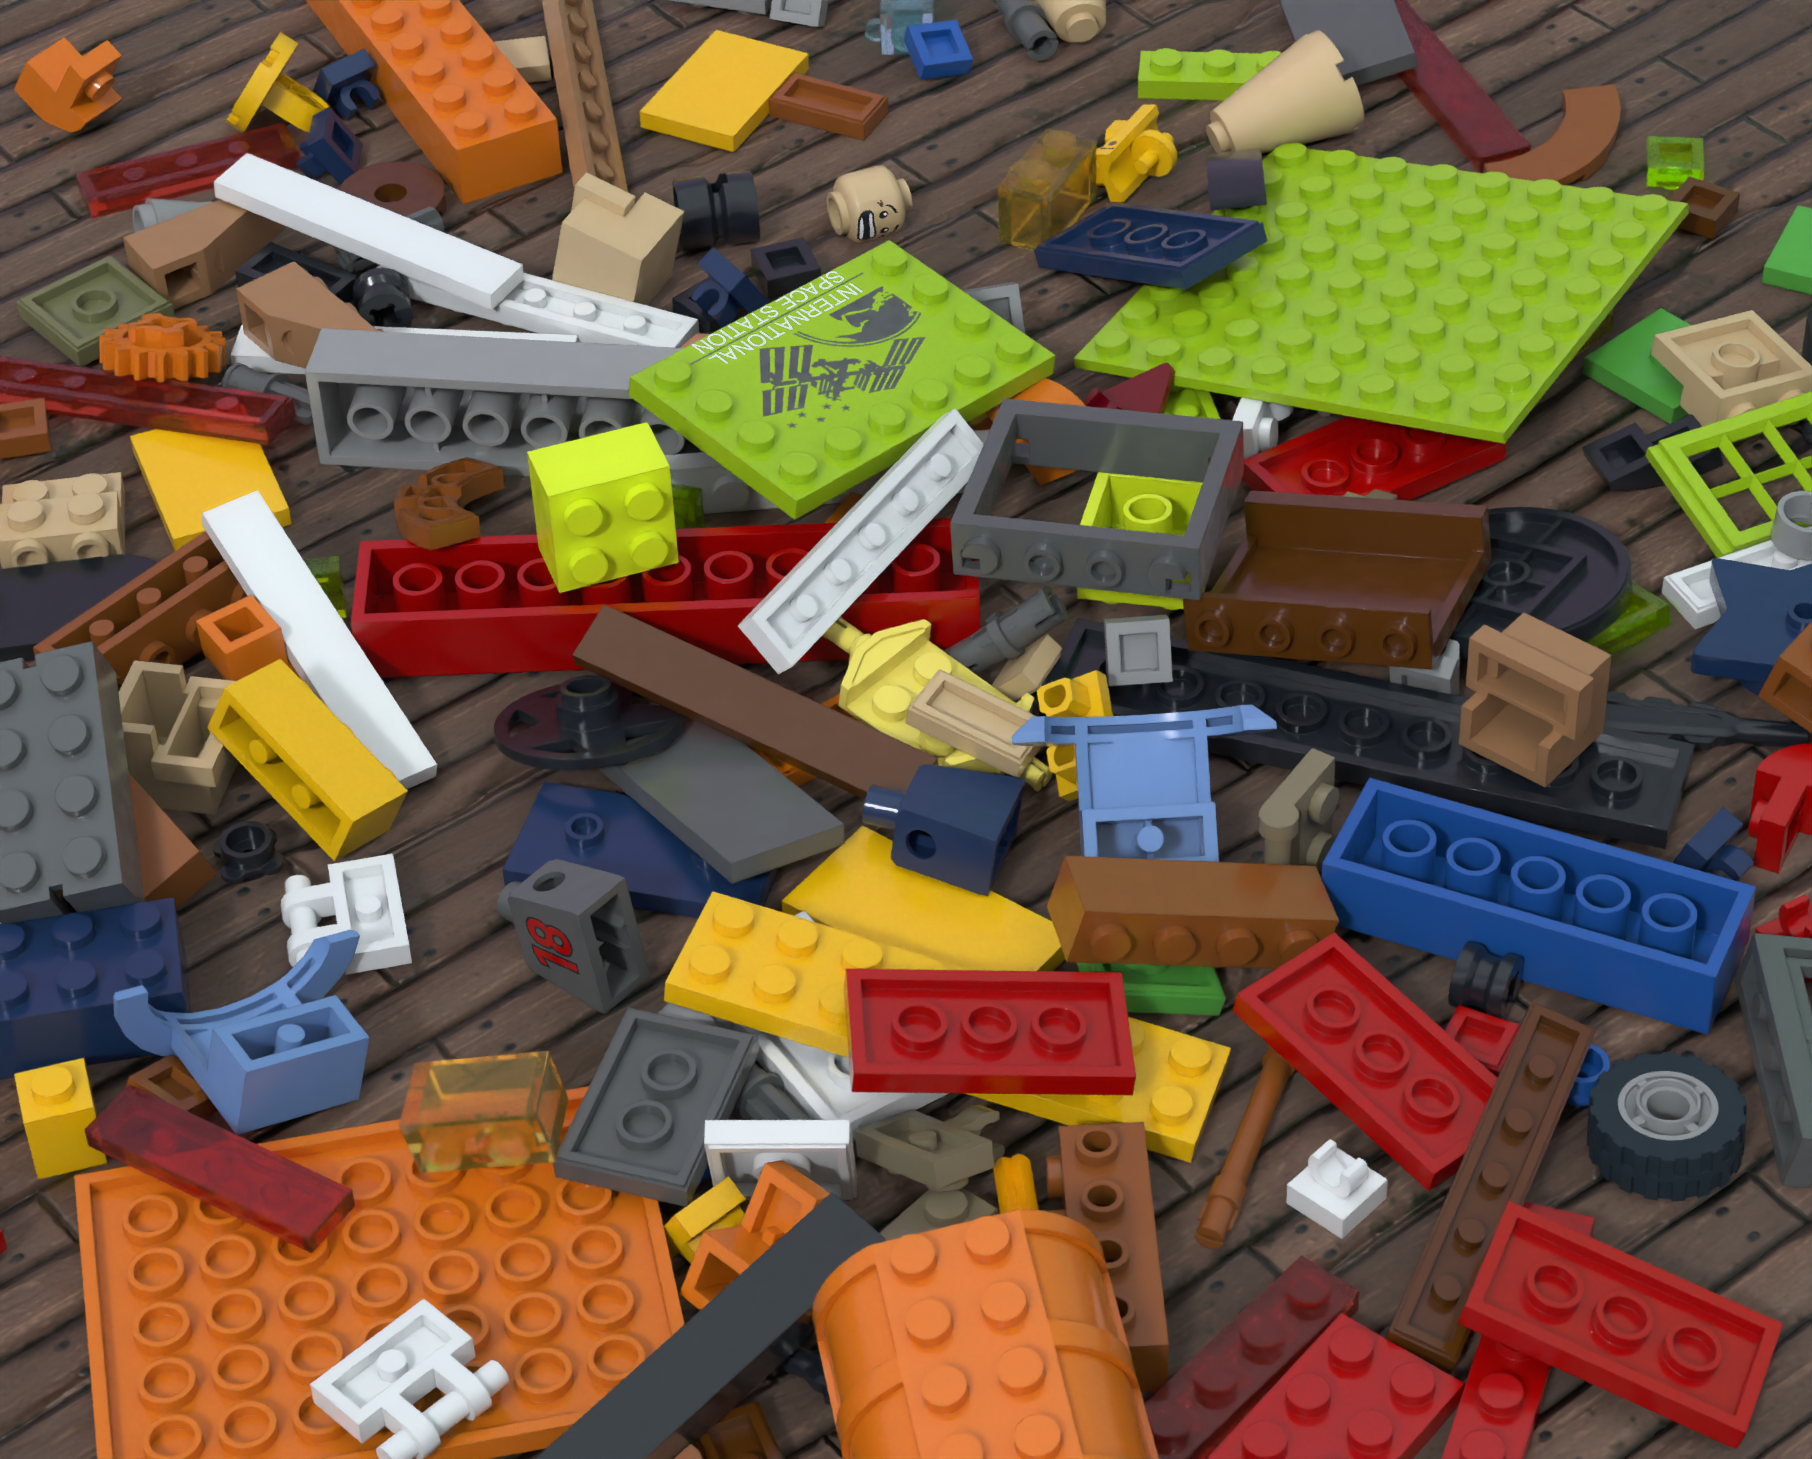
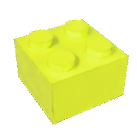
M648 422L527 452L538 547L559 593L679 563L670 465Z
M1098 472L1080 525L1184 536L1203 482ZM1187 573L1185 581L1171 579V582L1190 584V574ZM1077 587V599L1097 600L1109 604L1127 603L1157 606L1169 610L1184 609L1183 599Z

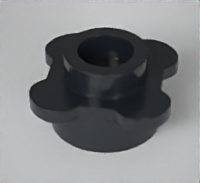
M243 821L228 827L222 833L220 839L213 845L214 855L222 859L223 866L220 869L222 880L227 883L238 884L244 880L252 881L264 875H274L280 872L285 862L283 855L277 853L274 848L277 842L275 831L255 821Z

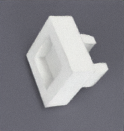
M1329 1139L1309 1157L1308 1166L1287 1184L1286 1203L1343 1239L1387 1199L1388 1179L1370 1169L1363 1159H1355L1337 1148V1143Z

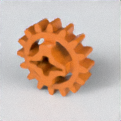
M161 313L142 315V320L134 323L118 324V329L107 328L104 330V335L99 337L100 363H103V369L114 370V375L116 376L128 375L129 380L135 384L149 383L162 385L164 388L183 387L184 381H188L189 378H207L208 372L219 373L221 372V366L226 364V338H222V332L210 331V326L207 325L197 326L196 320L190 317L175 318L164 316Z

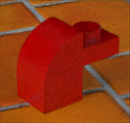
M1799 744L1780 749L1765 758L1756 769L1750 811L1751 820L1748 828V836L1757 839L1753 864L1755 867L1779 874L1799 833L1812 836V744Z

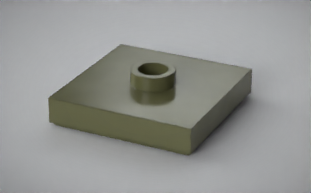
M111 255L16 301L19 317L79 367L100 358L99 337L104 335L105 329H118V324L138 322L142 320V315L161 313L164 316L175 317L172 303Z

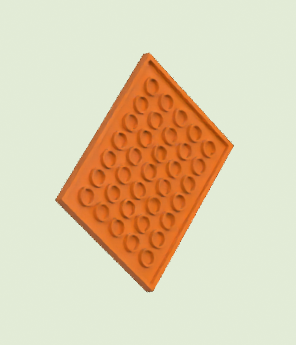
M589 1086L74 1175L97 1459H379L376 1448L392 1437L394 1433L385 1426L362 1444L314 1404L310 1384L422 1299L428 1301L473 1338L476 1357L465 1364V1368L475 1373L490 1360H495L504 1368L509 1377V1383L491 1397L492 1406L473 1421L463 1418L440 1436L441 1446L424 1459H491L546 1449L684 1325L658 1200L555 1177L553 1159ZM435 1387L413 1404V1406L423 1413L446 1394Z

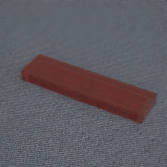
M278 123L76 174L79 192L91 219L133 209L135 205L145 204L147 198L169 200L214 188V181L246 153L286 169L298 167L296 163L300 157L286 125Z
M130 1084L84 1129L88 1146L309 1253H313L355 1207L352 1189Z

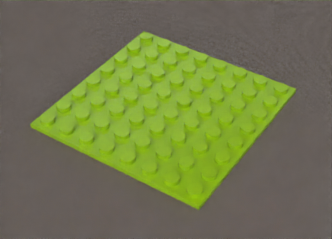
M1300 143L1282 144L1276 147L1274 151H1271L1262 161L1267 205L1215 210L1211 214L1262 222L1268 241L1187 290L1145 283L1074 357L1075 368L1133 378L1158 365L1169 363L1175 369L1172 383L1174 386L1505 444L1688 215V203L1670 201L1656 194L1635 196L1614 193L1606 187L1586 189L1561 185L1558 181L1552 179L1531 181L1510 178L1502 172L1482 174L1457 170L1454 166L1447 164L1427 166L1406 163L1404 159L1398 157L1378 159L1357 156L1349 150L1330 152L1309 149Z

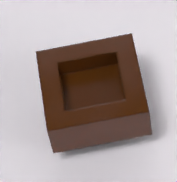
M1689 176L1669 200L1688 203L1689 213L1678 228L1684 229L1692 235L1714 239L1738 212L1740 193Z

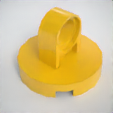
M282 32L279 33L272 43L271 50L262 63L260 62L231 110L232 112L225 121L227 124L244 134L261 107L264 106L292 125L309 133L312 116L328 108L329 104L320 96L283 73L299 45L298 42Z

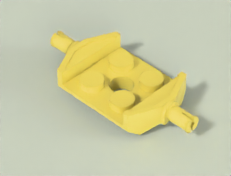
M840 616L822 635L850 655L849 666L841 683L839 707L861 723L937 757L939 766L991 774L997 773L999 775L1005 774V772L906 724L907 709L939 669L1031 714L1034 703L1032 695L1026 693L1017 703L1012 701L931 643L929 638L932 624L925 619L877 631L870 635L862 633ZM1034 757L1019 778L1025 779V782L1032 786L1035 791H1039L1042 786L1044 787L1049 782L1053 773L1050 772L1049 766Z

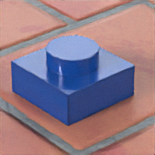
M957 20L907 26L904 42L920 80L968 74L970 72L973 57Z

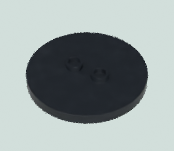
M1537 507L1488 509L1492 561L1449 639L1459 643L1460 660L1468 661L1469 638L1484 624L1502 633L1522 613H1526L1587 642L1608 629L1622 615L1630 601L1633 584L1629 554L1622 542L1613 533L1599 524L1575 514ZM1445 645V647H1444V649H1443L1441 655L1445 652V650H1446V645Z

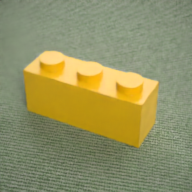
M281 659L224 687L207 729L333 861L340 859L390 830L408 790L397 780L394 773L385 767L362 744L353 731L346 724L342 723L312 692L309 685L301 680Z

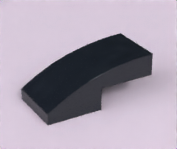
M1260 148L1205 154L1211 211L1267 205Z
M1691 414L1645 435L1635 422L1582 447L1585 458L1611 491H1632L1665 486V483L1646 458L1647 448L1658 445L1659 440L1702 426ZM1719 448L1688 458L1699 475L1723 465Z

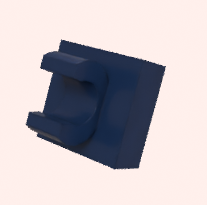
M364 48L321 68L313 92L325 100L331 108L336 106L340 116L350 121L354 118L357 110L355 103L351 100L352 98L358 97L362 99L370 110L375 109L380 99L379 91L370 82L376 64Z
M329 106L312 116L308 139L300 145V150L306 156L299 159L296 165L310 179H315L325 171H328L340 185L345 179L358 171L363 144Z
M712 248L697 263L712 280L704 282L697 287L691 298L705 313L710 309L708 314L721 327L733 321L738 313L739 306L750 314L770 303L747 276L715 248Z
M1724 807L1686 843L1673 861L1674 864L1738 882L1754 864L1745 851L1736 846L1729 845L1743 826V823Z

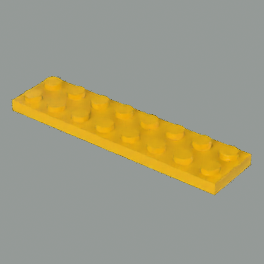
M712 891L665 982L664 1001L849 1058L844 999L846 968L972 969ZM1128 1017L1136 1072L1133 1095H968L1068 1126L1144 1122L1147 1150L1191 1163L1227 1069L1231 1048Z

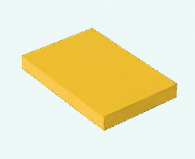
M715 30L639 111L640 125L642 128L735 152L770 113L769 100L793 73L804 75L809 70V54Z
M243 407L130 436L133 453L174 551L205 532L202 526L203 512L257 490L281 527L292 524L287 502Z

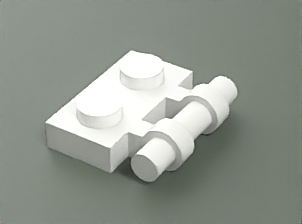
M393 854L328 864L330 883L311 886L309 878L303 875H294L285 881V895L281 899V912L285 925L291 928L292 935L287 941V953L292 967L305 955L314 939L347 930L357 931L360 938L355 955L345 970L346 975L412 963ZM336 915L337 924L317 927L322 917Z
M422 1299L313 1381L310 1387L314 1404L362 1444L385 1426L394 1433L392 1437L376 1448L379 1459H412L413 1457L415 1459H424L441 1446V1435L463 1418L473 1421L492 1406L491 1397L509 1383V1377L504 1368L495 1360H490L475 1373L465 1368L464 1365L476 1357L473 1338L428 1301ZM435 1387L446 1394L423 1413L413 1406V1404Z

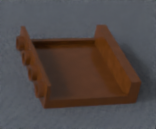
M1250 491L1243 502L1247 536L1210 593L1203 592L1200 600L1183 599L1188 650L1432 670L1492 561L1488 506Z

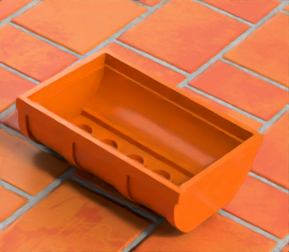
M1018 1209L993 1216H982L972 1221L918 1234H907L897 1239L872 1244L855 1253L839 1265L824 1281L816 1294L812 1309V1319L843 1459H1159L1101 1244L1088 1228L1071 1218L1041 1210Z

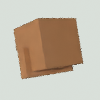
M1522 613L1502 633L1484 624L1469 638L1466 687L1476 691V693L1461 706L1459 744L1546 788L1604 731L1611 654L1526 613Z

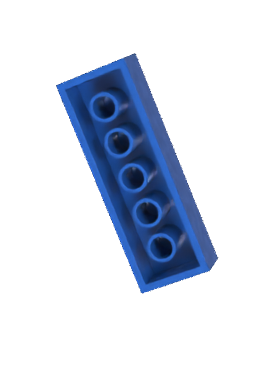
M1373 778L1368 779L1322 863V881L1339 919L1337 926L1456 961L1465 944L1472 941L1482 944L1487 953L1501 957L1507 953L1521 956L1523 958L1521 980L1707 1035L1711 1030L1747 948L1756 886Z

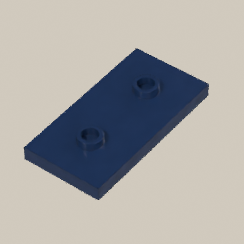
M1112 202L1037 245L1034 253L1038 266L1041 268L1187 290L1268 240L1263 223L1255 220Z
M544 782L504 865L503 877L505 886L514 881L522 883L548 861L559 859L625 877L633 908L699 918L712 891L764 907L780 867L734 884L730 883L629 795Z

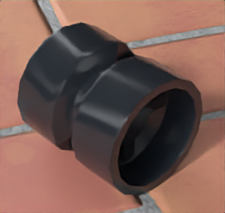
M750 169L720 173L715 183H709L703 175L673 179L674 207L684 211L679 236L682 251L712 248L717 238L722 237L728 245L760 241L758 204Z

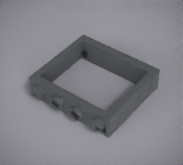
M1003 398L950 522L953 574L1200 600L1244 473L1243 421ZM1016 440H1029V444L1016 442ZM1012 463L1203 482L1184 536L991 516ZM972 559H979L980 562L972 561ZM1187 573L1190 574V584L1171 582V579L1185 581Z

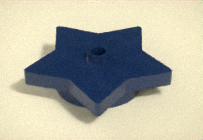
M1715 558L1711 562L1709 581L1721 617L1694 648L1691 671L1699 675L1736 679L1746 689L1758 696L1779 656L1812 622V563L1792 570H1785Z

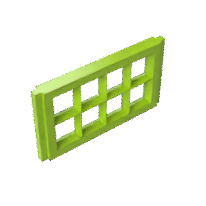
M1812 391L1659 440L1658 445L1647 448L1646 458L1717 558L1771 540V530L1777 505L1764 489L1763 484L1793 475L1804 491L1812 492V477L1806 471L1812 469V455L1798 460L1777 431L1778 428L1803 420H1807L1812 427ZM1763 434L1784 465L1754 474L1732 443ZM1719 448L1740 479L1709 489L1688 458ZM1749 490L1770 519V522L1739 531L1718 502V499ZM1793 522L1794 524L1804 528L1812 526L1807 523Z

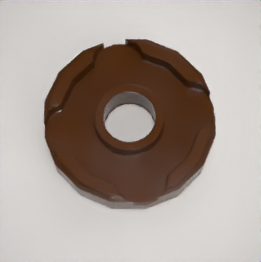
M387 162L360 169L345 179L338 189L402 216H407L429 206L435 207L441 216L447 210L444 181L435 171L415 163Z

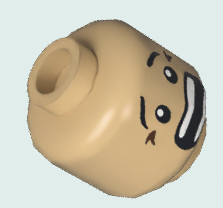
M872 166L840 175L835 181L833 191L829 192L826 198L828 215L835 232L838 235L846 234L849 239L856 243H865L899 233L905 224V213L912 210V196L907 182L903 178L897 180L894 174L885 166Z

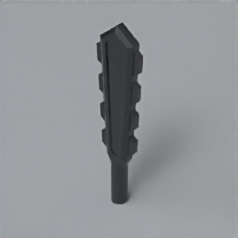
M1610 691L1607 693L1604 726L1695 744L1694 749L1710 750L1714 746H1727L1735 743L1785 748L1808 743L1809 731L1793 722L1741 718L1727 711H1719L1710 704L1692 702L1688 706L1674 705L1670 699L1647 697L1644 700L1630 699L1625 693Z

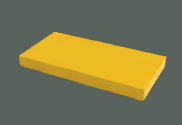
M863 825L844 842L845 844H842L782 900L783 913L794 916L805 911L816 923L972 970L1054 971L1065 960L1052 921L991 890L988 896L980 895L895 865L891 860L893 841Z

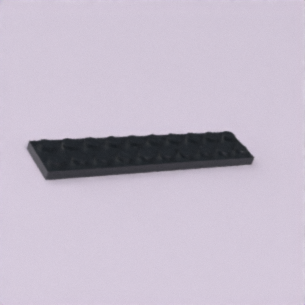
M1080 618L1076 619L1061 651L1062 655L1054 665L1046 684L1062 678L1073 679L1095 670L1105 674L1107 677L1104 623ZM1170 637L1173 682L1120 686L1108 685L1113 716L1176 713L1238 705H1253L1276 721L1277 729L1272 731L1207 738L1208 753L1293 770L1306 754L1314 748L1335 757L1334 779L1365 786L1368 779L1373 778L1505 816L1666 849L1693 764L1695 744L1604 726L1603 733L1545 788L1459 744L1461 706L1469 699L1466 697L1265 656L1189 651L1187 640ZM1039 708V716H1046V714L1040 712Z

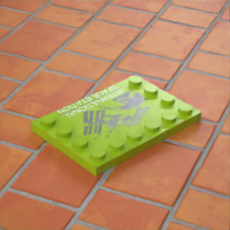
M888 240L630 376L629 396L796 520L895 464L942 415L955 408L963 419L969 422L1001 404L1003 398L1009 399L1052 375L1056 355Z

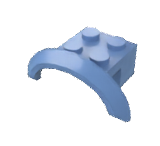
M1253 705L1128 716L1031 717L1012 736V744L1042 747L1075 746L1081 856L1219 862L1215 802H1211L1207 738L1272 731L1277 729V724L1274 719Z
M347 930L314 939L305 955L280 980L251 997L224 1007L193 1013L163 1012L148 1004V992L141 985L118 991L114 994V1017L124 1035L140 1049L160 1056H169L171 1054L172 1056L179 1057L236 1135L359 1100L369 1036L336 995L323 997L342 977L353 959L360 935L357 931Z

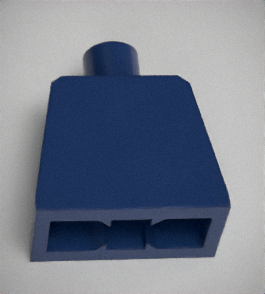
M931 764L921 765L918 767L906 792L872 784L865 799L862 822L895 830L891 851V860L895 865L965 890L988 896L1017 834L1025 779Z

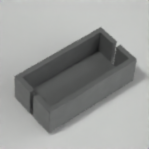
M93 641L35 654V667H29L22 657L0 662L1 924L72 913L54 893V891L62 889L63 897L77 912L145 902L116 672Z

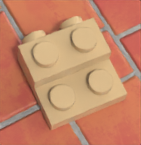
M1753 310L1654 335L1651 355L1683 385L1680 406L1689 415L1692 414L1701 426H1706L1812 391V366Z
M121 472L109 474L91 473L80 477L46 481L28 480L19 484L2 486V504H0V562L2 569L125 554V489Z

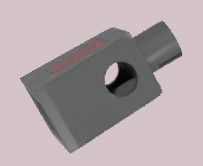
M555 859L545 863L522 883L518 881L511 882L501 891L497 902L498 913L502 918L514 923L524 961L528 967L595 1010L606 1014L651 976L625 877Z

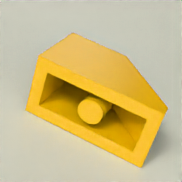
M85 1057L14 1074L23 1123L38 1180L107 1164Z

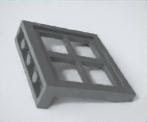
M1754 933L1735 978V984L1782 1186L1810 1188L1812 1184V1010L1803 977L1812 978V938Z

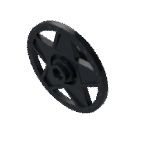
M583 675L568 679L562 684L535 691L514 701L496 718L494 734L496 745L501 753L521 764L551 770H587L624 764L659 751L679 736L685 725V716L661 704H633L635 697L651 702L654 701L613 683L606 677ZM518 720L532 726L513 737L509 735L512 727ZM651 734L641 740L626 745V738ZM570 749H573L574 751L577 752V753H556V752H561V751L570 750Z

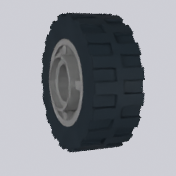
M1647 1052L1636 1054L1635 1058L1626 1061L1622 1059L1614 1063L1613 1068L1608 1072L1603 1071L1597 1078L1596 1088L1592 1087L1587 1125L1589 1157L1593 1165H1598L1600 1174L1607 1181L1612 1180L1619 1185V1189L1630 1194L1634 1192L1644 1195L1645 1199L1657 1201L1658 1198L1671 1199V1202L1685 1201V1198L1693 1196L1700 1198L1709 1195L1711 1190L1716 1187L1722 1188L1730 1182V1175L1732 1173L1737 1174L1741 1166L1747 1124L1745 1096L1740 1095V1086L1733 1078L1729 1079L1725 1076L1724 1070L1714 1064L1712 1066L1701 1061V1058L1692 1055L1685 1057L1675 1055V1052L1649 1055Z

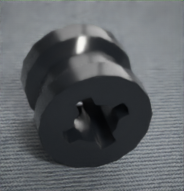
M383 267L371 269L361 274L355 281L352 289L354 305L360 316L372 326L409 328L413 320L411 301L409 300L408 284L402 274L393 269Z
M1472 941L1467 942L1458 957L1452 974L1448 994L1449 1005L1455 1008L1458 1005L1467 1008L1475 1006L1484 1009L1486 1014L1506 1020L1519 990L1523 973V958L1511 953L1501 957L1488 954L1482 944Z

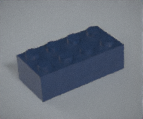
M174 897L0 924V1080L15 1077L14 1074L82 1057H85L88 1066L156 1055L140 1049L124 1035L114 1017L113 996L118 991L143 985L148 992V1004L155 1009L163 1012L191 1013L186 952Z

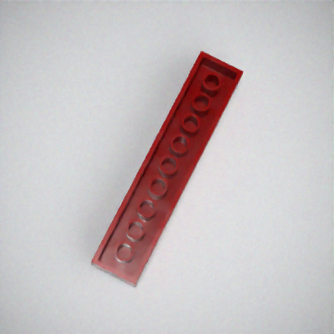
M952 518L932 519L841 615L842 618L862 633L870 635L877 631L925 619L932 624L929 641L943 651L977 632L981 628L979 577L953 574L950 526ZM837 523L676 529L679 563L559 593L539 550L537 534L481 536L435 550H428L417 546L407 539L360 541L351 616L352 633L380 678L566 670L583 671L585 669L575 665L572 655L605 604L733 664H767V660L738 625ZM821 636L798 661L849 660L850 655L829 639Z

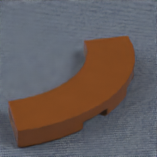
M1615 84L1562 90L1561 107L1564 119L1554 135L1542 145L1525 154L1507 160L1484 164V173L1502 172L1510 178L1531 181L1552 179L1558 181L1561 185L1570 184L1577 179L1582 182L1587 180L1606 162L1608 152L1615 139L1618 138L1621 105Z
M465 457L421 473L417 477L418 485H404L395 496L396 528L405 539L428 550H435L481 537L479 516L463 509V507L479 497L504 489L503 469L497 465Z

